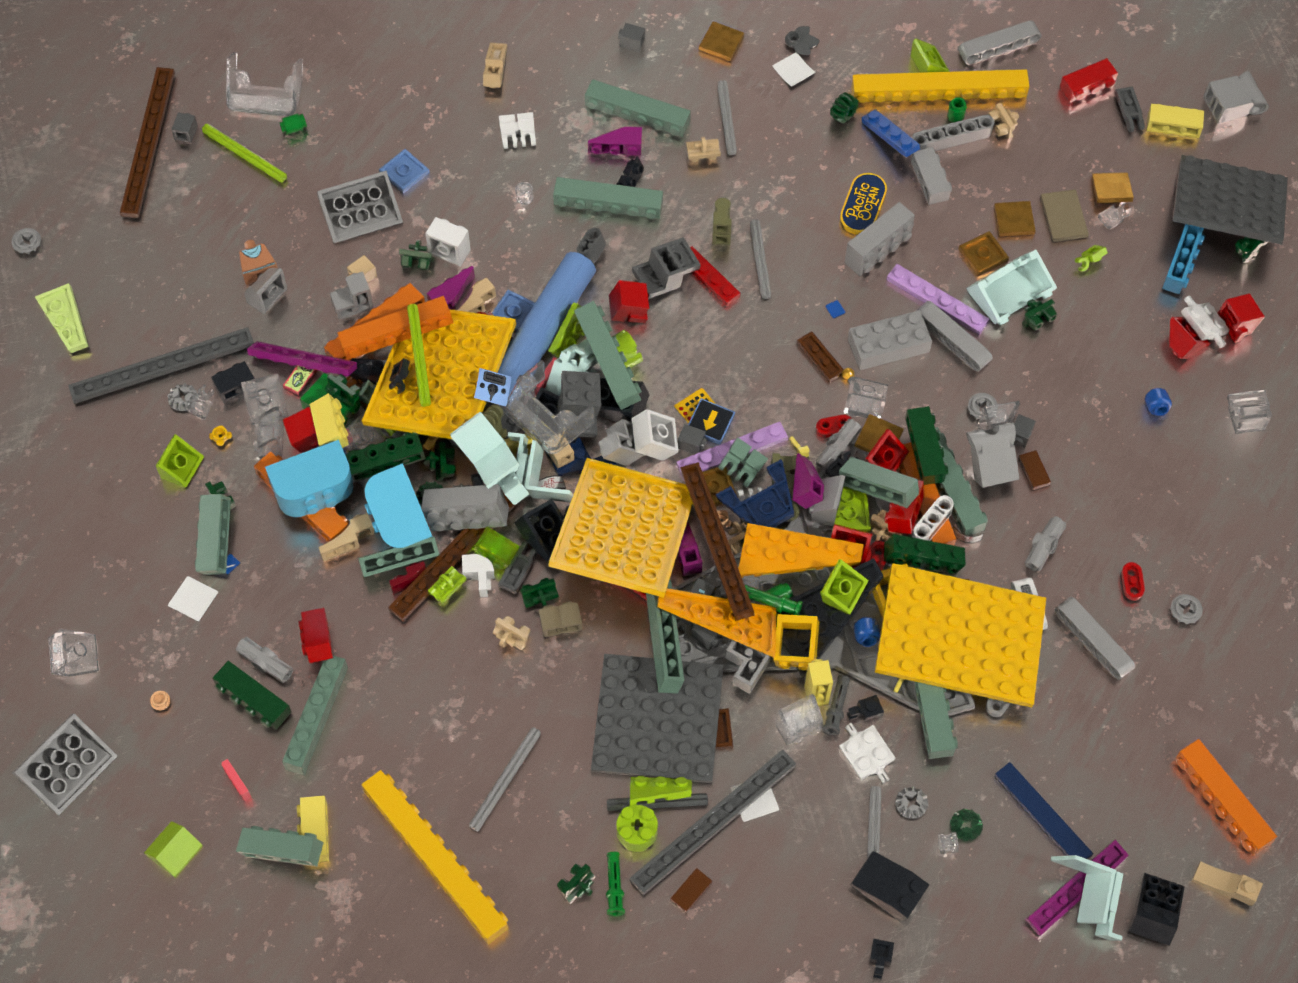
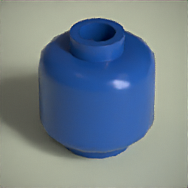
M1154 388L1145 395V404L1152 415L1163 416L1171 409L1172 401L1165 389Z
M862 617L854 624L853 629L858 644L871 647L880 640L879 624L874 618Z

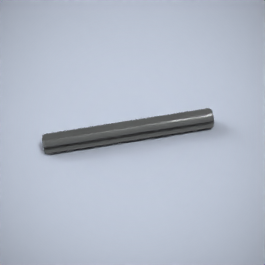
M706 793L691 794V797L674 800L659 798L655 799V803L647 804L646 801L637 802V805H643L648 808L701 806L708 804V795ZM630 798L607 799L608 811L623 810V808L630 806Z

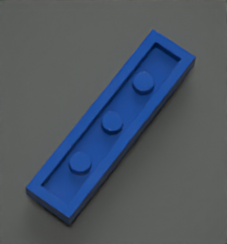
M876 109L861 117L864 125L904 157H908L920 149L918 142Z

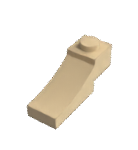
M490 43L485 59L483 86L501 88L507 44Z
M487 277L477 281L472 286L471 295L458 311L471 313L485 312L484 304L496 297L495 287Z
M368 513L353 517V519L349 520L350 525L339 536L318 547L323 562L360 548L359 540L375 534Z
M1201 861L1191 881L1230 900L1233 897L1250 906H1253L1263 885V883L1244 874L1242 876L1230 873Z

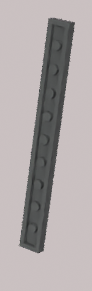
M249 327L69 384L68 387L73 402L76 404L249 348L254 344Z
M782 749L631 876L630 882L642 895H645L796 767L794 760Z

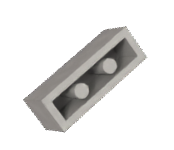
M933 147L913 153L911 164L928 205L949 200L952 186L950 182H947L946 172L940 165L938 153H935Z

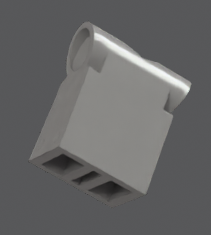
M1250 71L1242 73L1239 77L1233 76L1209 82L1203 96L1217 124L1245 117L1248 114H1262L1269 109V105L1257 87Z
M1013 422L997 425L989 430L979 429L966 432L967 439L971 445L974 479L983 488L1019 480L1014 446L1016 431Z

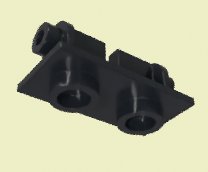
M636 156L635 160L631 159L627 162L623 171L624 175H621L616 185L636 187L644 171V166L638 156Z

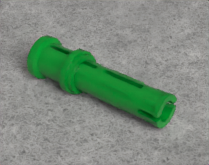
M745 585L746 591L750 592L748 593L749 599L774 607L779 613L783 611L792 615H799L803 604L802 601L796 602L787 599L785 595L778 597Z
M615 851L607 853L609 890L606 893V898L608 899L609 907L607 910L608 916H622L625 914L622 899L624 892L621 889L620 853Z

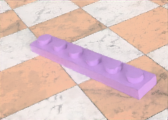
M898 264L887 276L886 280L924 303L931 301L952 320L977 335H980L989 323L990 319Z
M781 422L738 437L752 447L748 452L749 454L753 449L759 452L788 440ZM735 439L677 461L676 465L680 473V467L699 462L702 472L718 467Z

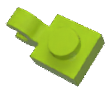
M1093 245L1081 253L1082 256L1074 260L1076 263L1082 262L1078 271H1086L1090 262L1100 261L1108 253L1106 247Z

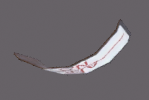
M549 476L540 479L538 482V487L566 489L562 476Z
M953 525L955 537L960 541L975 543L983 538L984 533L977 536H967L960 533Z

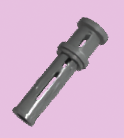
M845 675L838 676L831 707L826 711L827 719L826 723L822 726V731L829 735H838L840 733L839 725L844 717L842 709L850 678Z

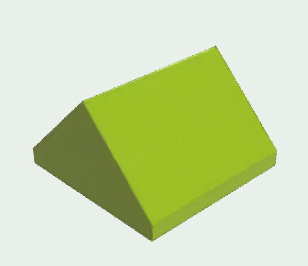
M917 38L913 40L910 56L920 73L950 72L934 45Z
M174 434L156 464V468L161 479L185 488L204 456Z
M839 559L820 593L823 603L851 614L869 580Z
M171 821L144 854L176 878L203 845L183 826Z

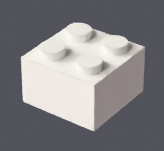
M435 217L426 232L428 253H432L433 256L461 267L471 250L468 230L463 226L454 225L446 219Z
M649 409L632 418L635 452L661 461L679 452L675 418Z

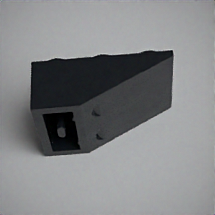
M1144 873L1129 932L1170 946L1178 928L1185 886Z

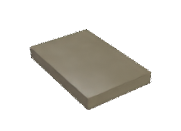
M1076 189L1041 194L1040 199L1052 242L1088 238L1089 233Z

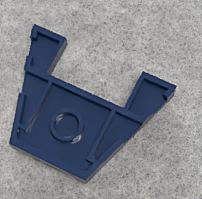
M548 437L541 443L557 476L581 474L586 459H591L580 437H578L576 443L568 442L574 451V461L557 468L546 451V442L550 438ZM602 455L594 458V460L617 466L616 462L603 459Z
M782 459L766 467L768 474L775 483L772 486L742 502L730 486L716 494L717 500L743 521L750 524L774 528L794 517Z

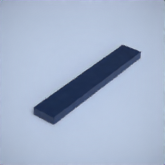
M1011 762L995 773L994 777L1066 856L1077 855L1085 859L1093 856L1094 853Z

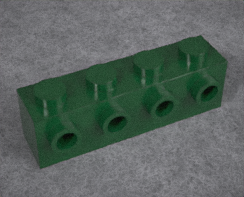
M929 406L907 409L905 421L920 481H923L924 485L944 482L948 474V465L943 461L944 450L942 446H939L940 434L938 429L935 430L934 424L936 420L934 413H931Z
M407 432L395 439H386L379 444L368 445L366 448L358 451L352 450L345 455L349 463L353 483L372 477L400 464L406 466L425 459L418 434L414 432Z
M893 534L884 543L885 562L901 565L907 563L908 566L954 575L966 565L964 547Z
M229 660L212 678L215 683L214 688L218 692L228 694L230 696L229 699L234 704L244 706V710L249 715L259 717L260 722L267 728L271 726L277 730L292 713L290 706Z

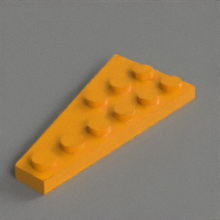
M747 523L738 569L741 577L744 578V576L754 575L756 577L769 573L802 572L806 569L815 568L820 570L824 567L835 566L839 559L849 566H857L861 562L864 544Z
M668 588L664 598L658 596V608L773 658L775 656L776 608L751 603L755 616L735 621L726 598Z

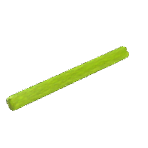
M206 123L202 126L204 134L277 181L283 183L287 179L285 172L210 124Z
M416 304L407 306L418 392L421 406L426 407L431 405L418 307Z

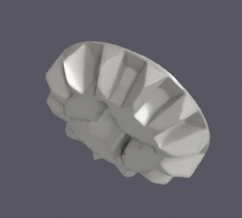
M24 228L13 235L12 246L20 254L27 253L29 255L31 251L36 252V248L40 247L42 239L36 230ZM23 238L30 241V244L24 243Z
M186 383L183 385L177 384L173 389L170 388V393L167 395L169 405L178 411L191 409L198 400L197 391L192 385H187ZM181 392L185 395V401L179 395Z
M978 393L970 398L968 409L970 415H973L975 419L991 420L998 411V403L993 396L987 393ZM986 403V408L980 411V406Z
M1188 594L1177 596L1170 608L1173 617L1178 620V623L1183 622L1186 625L1199 620L1203 612L1200 601ZM1190 605L1189 612L1183 614V608Z
M914 786L905 787L897 794L895 804L902 816L915 819L921 817L926 812L928 800L927 795L922 792V789H917ZM916 797L915 803L917 805L913 804L909 806V808H907L909 802L907 799L911 800L912 798Z

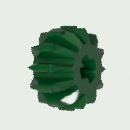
M844 92L832 103L830 115L836 121L844 124L856 113L859 101L850 93Z

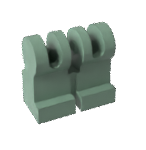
M736 438L718 468L723 470L727 464H730L731 467L727 472V475L730 476L737 470L739 463L744 465L741 470L737 471L734 480L738 482L744 474L746 479L742 485L747 488L768 458L755 449L749 454L748 452L752 447L740 438Z

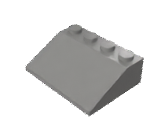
M387 171L317 191V197L334 244L403 223Z
M71 714L12 774L57 815H60L117 755L75 714Z

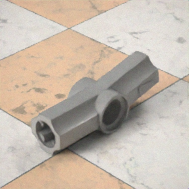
M1056 516L1051 518L1043 531L1036 533L1034 536L1033 548L1025 561V566L1032 571H1041L1049 554L1055 552L1058 539L1066 528V523L1061 518Z

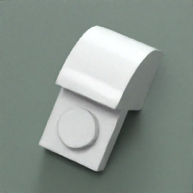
M479 554L462 555V573L466 577V581L478 580L480 598L488 597V590H491V579H495L492 563L489 559Z

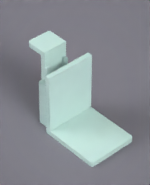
M587 339L578 345L573 344L561 352L560 357L554 361L545 387L546 390L560 396L562 371L597 373L601 370Z
M481 412L450 434L451 438L474 464L488 489L495 484H499L513 505H516L529 495V492L515 473L519 469V463L504 439Z
M508 432V438L511 441L519 442L516 460L520 466H518L519 469L515 473L529 492L528 496L536 499H553V501L571 503L573 493L570 490L538 487L544 452L538 442L532 440L531 452L528 455V438L526 435Z
M1077 855L1051 856V861L1086 873L1077 923L1097 924L1095 936L1110 941H1122L1123 936L1112 933L1123 873Z

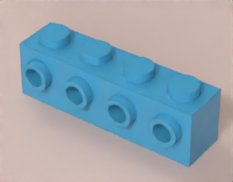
M1185 224L1162 289L1180 294L1182 288L1186 289L1190 279L1187 278V274L1192 273L1195 265L1192 263V260L1197 259L1200 251L1197 249V246L1202 245L1205 235H1202L1204 228Z

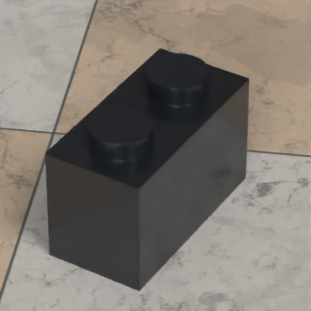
M245 361L236 363L231 368L219 371L211 377L213 385L223 403L257 387L255 378Z

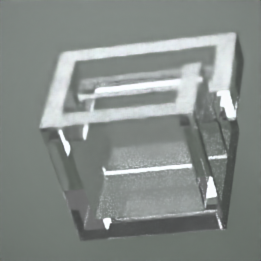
M1266 390L1228 394V410L1235 434L1264 431L1272 417Z

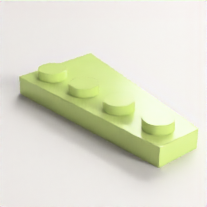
M69 283L35 296L71 353L89 347L73 290Z

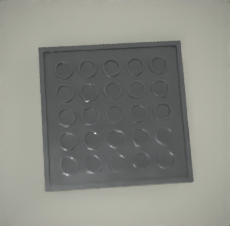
M1181 155L1172 221L1282 245L1285 230L1288 177L1280 174L1266 173L1261 170L1256 171L1246 167H1237L1228 163H1218L1209 159L1195 158L1190 155Z
M604 654L591 772L676 779L684 777L687 780H692V782L712 784L723 665L682 661L684 682L678 694L658 692L654 658Z

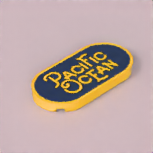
M863 173L853 180L840 215V222L847 232L858 235L877 220L887 192V185L880 176L873 173Z

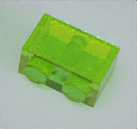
M487 526L474 546L473 551H475V554L489 559L496 568L506 570L520 546Z

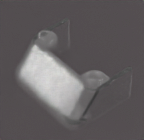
M233 52L226 58V103L228 108L237 112L278 116L293 115L297 110L302 89L303 59L299 58L293 64V75L286 78L284 88L251 85L250 75L244 70H237V52Z
M541 360L518 379L508 396L504 412L527 435L537 441L547 453L555 454L594 424V407L591 405L578 416L569 410L561 411L555 416L531 394L537 384L545 379L544 362Z

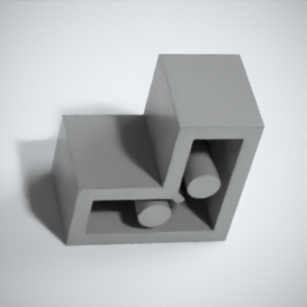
M363 272L353 273L345 277L347 287L330 293L331 301L339 320L374 308L370 288Z
M624 419L606 429L607 437L598 442L603 459L625 466L644 456L635 452L632 422Z
M733 640L726 650V659L740 666L733 677V685L750 694L770 663L771 656Z

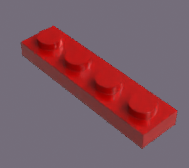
M691 246V250L701 264L700 269L691 273L726 307L741 296V293Z

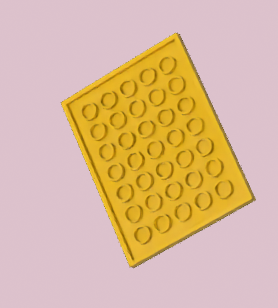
M449 309L453 324L422 334L431 405L422 407L420 404L412 339L393 344L363 416V425L452 439L450 434L477 413H483L487 401L474 398L479 368L498 373L515 329L516 320ZM404 358L410 362L408 367L409 374L403 380L405 390L401 394H397V386L392 390L389 389V384L391 383L389 380L393 366Z
M587 458L548 566L664 598L693 505L686 484Z
M892 563L875 673L1032 708L1035 699L1046 598Z

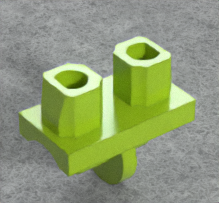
M451 566L444 574L439 576V579L428 590V593L444 604L467 579Z

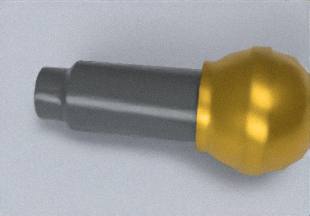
M845 368L842 371V377L849 382L853 391L859 394L861 390L855 379L854 370L852 368Z

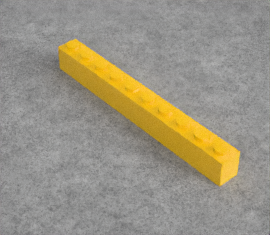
M1027 69L855 74L852 76L851 83L852 95L860 103L953 100L956 97L965 100L979 98L1027 97L1030 87Z
M382 770L378 771L361 784L363 792L489 945L508 930L507 917L502 911L497 912L494 908L495 903L489 895L486 897L483 895L481 885L476 880L472 881L469 878V871L463 864L459 865L456 862L457 857L451 849L446 850L438 833L436 835L433 834L430 830L432 828L430 823L425 818L422 820L418 814L420 812L413 803L409 804L405 800L407 796L401 788L397 790L393 785L395 783L393 778L388 773L385 775Z

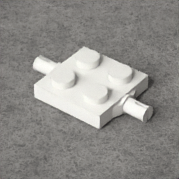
M1187 296L1184 301L1189 307H1185L1181 311L1182 315L1201 340L1211 339L1217 343L1219 348L1224 347L1226 342L1221 336L1226 335L1230 331L1225 321L1209 302L1197 304L1191 296Z
M852 723L846 725L845 728L851 737L839 745V748L860 780L862 781L870 775L877 774L882 784L885 781H889L890 778L884 772V768L895 760V756L874 725L860 732H857Z

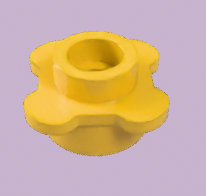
M220 425L213 429L212 433L209 434V438L214 440L217 446H223L226 440L232 438V433L227 432L226 428Z

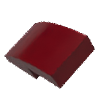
M424 561L420 563L415 562L405 567L407 575H398L389 580L393 595L404 591L426 569Z

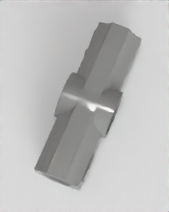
M848 419L838 433L828 438L826 442L827 447L816 459L815 465L819 469L823 467L827 469L837 458H842L846 452L850 451V444L862 430L860 424L853 419Z
M248 637L242 638L239 641L236 652L251 661L256 669L262 673L267 672L281 683L289 680L293 668L280 660L272 650L267 647H261Z

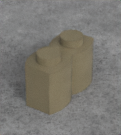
M567 601L560 606L546 605L539 610L544 637L582 630L578 603Z

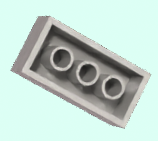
M898 202L847 243L845 264L859 276L865 272L868 273L877 262H882L888 253L894 252L903 241L906 242L911 238L915 215L902 203Z
M920 310L849 328L848 342L859 370L929 353L932 339Z
M495 484L489 489L486 485L425 489L421 506L432 531L507 526L509 506L499 484Z

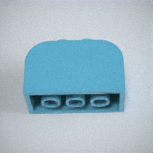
M339 440L265 467L280 509L291 517L312 515L326 507H334L337 503L346 500L353 491V480L349 463Z
M403 464L375 474L368 480L365 487L367 504L364 505L368 515L372 514L375 521L372 522L375 532H380L382 539L388 545L395 548H404L432 537Z

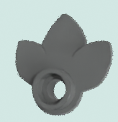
M800 26L795 31H790L785 37V43L802 55H810V49L816 47L820 40L809 34V26Z

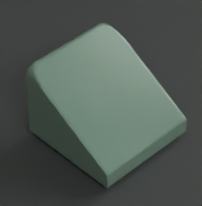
M369 380L362 384L359 393L360 401L369 404L376 387Z

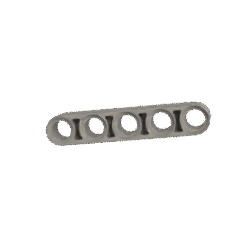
M1030 20L966 41L958 47V51L965 64L969 65L1034 44L1041 39L1042 34L1034 21Z
M982 115L914 133L912 138L920 144L919 150L933 147L934 151L990 137L994 126V119L990 115Z
M926 301L916 310H920L928 331L973 370L980 371L993 359L988 349L931 301Z
M1070 596L1055 607L1054 610L1058 618L1113 677L1120 680L1135 668V663L1130 656L1075 598Z

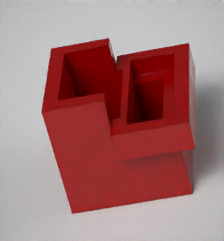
M619 280L608 295L611 320L625 322L628 318L629 322L646 323L648 320L647 311L649 310L647 284Z
M1250 293L1226 299L1218 311V315L1230 329L1228 334L1234 343L1241 342L1245 335L1252 334L1265 317Z
M310 407L283 419L290 444L297 451L304 453L319 447Z

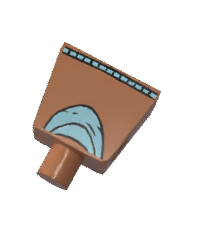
M248 240L244 243L246 249L239 251L242 274L246 285L256 282L259 275L268 268H277V264L265 244L256 245L254 240Z

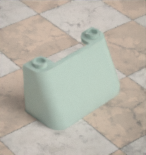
M1033 250L1014 259L966 289L994 324L998 323L1000 326L1009 321L1008 317L1010 314L1027 305L1030 299L1036 300L1040 297L1046 299L1053 295L1052 291L1057 286L1037 250Z

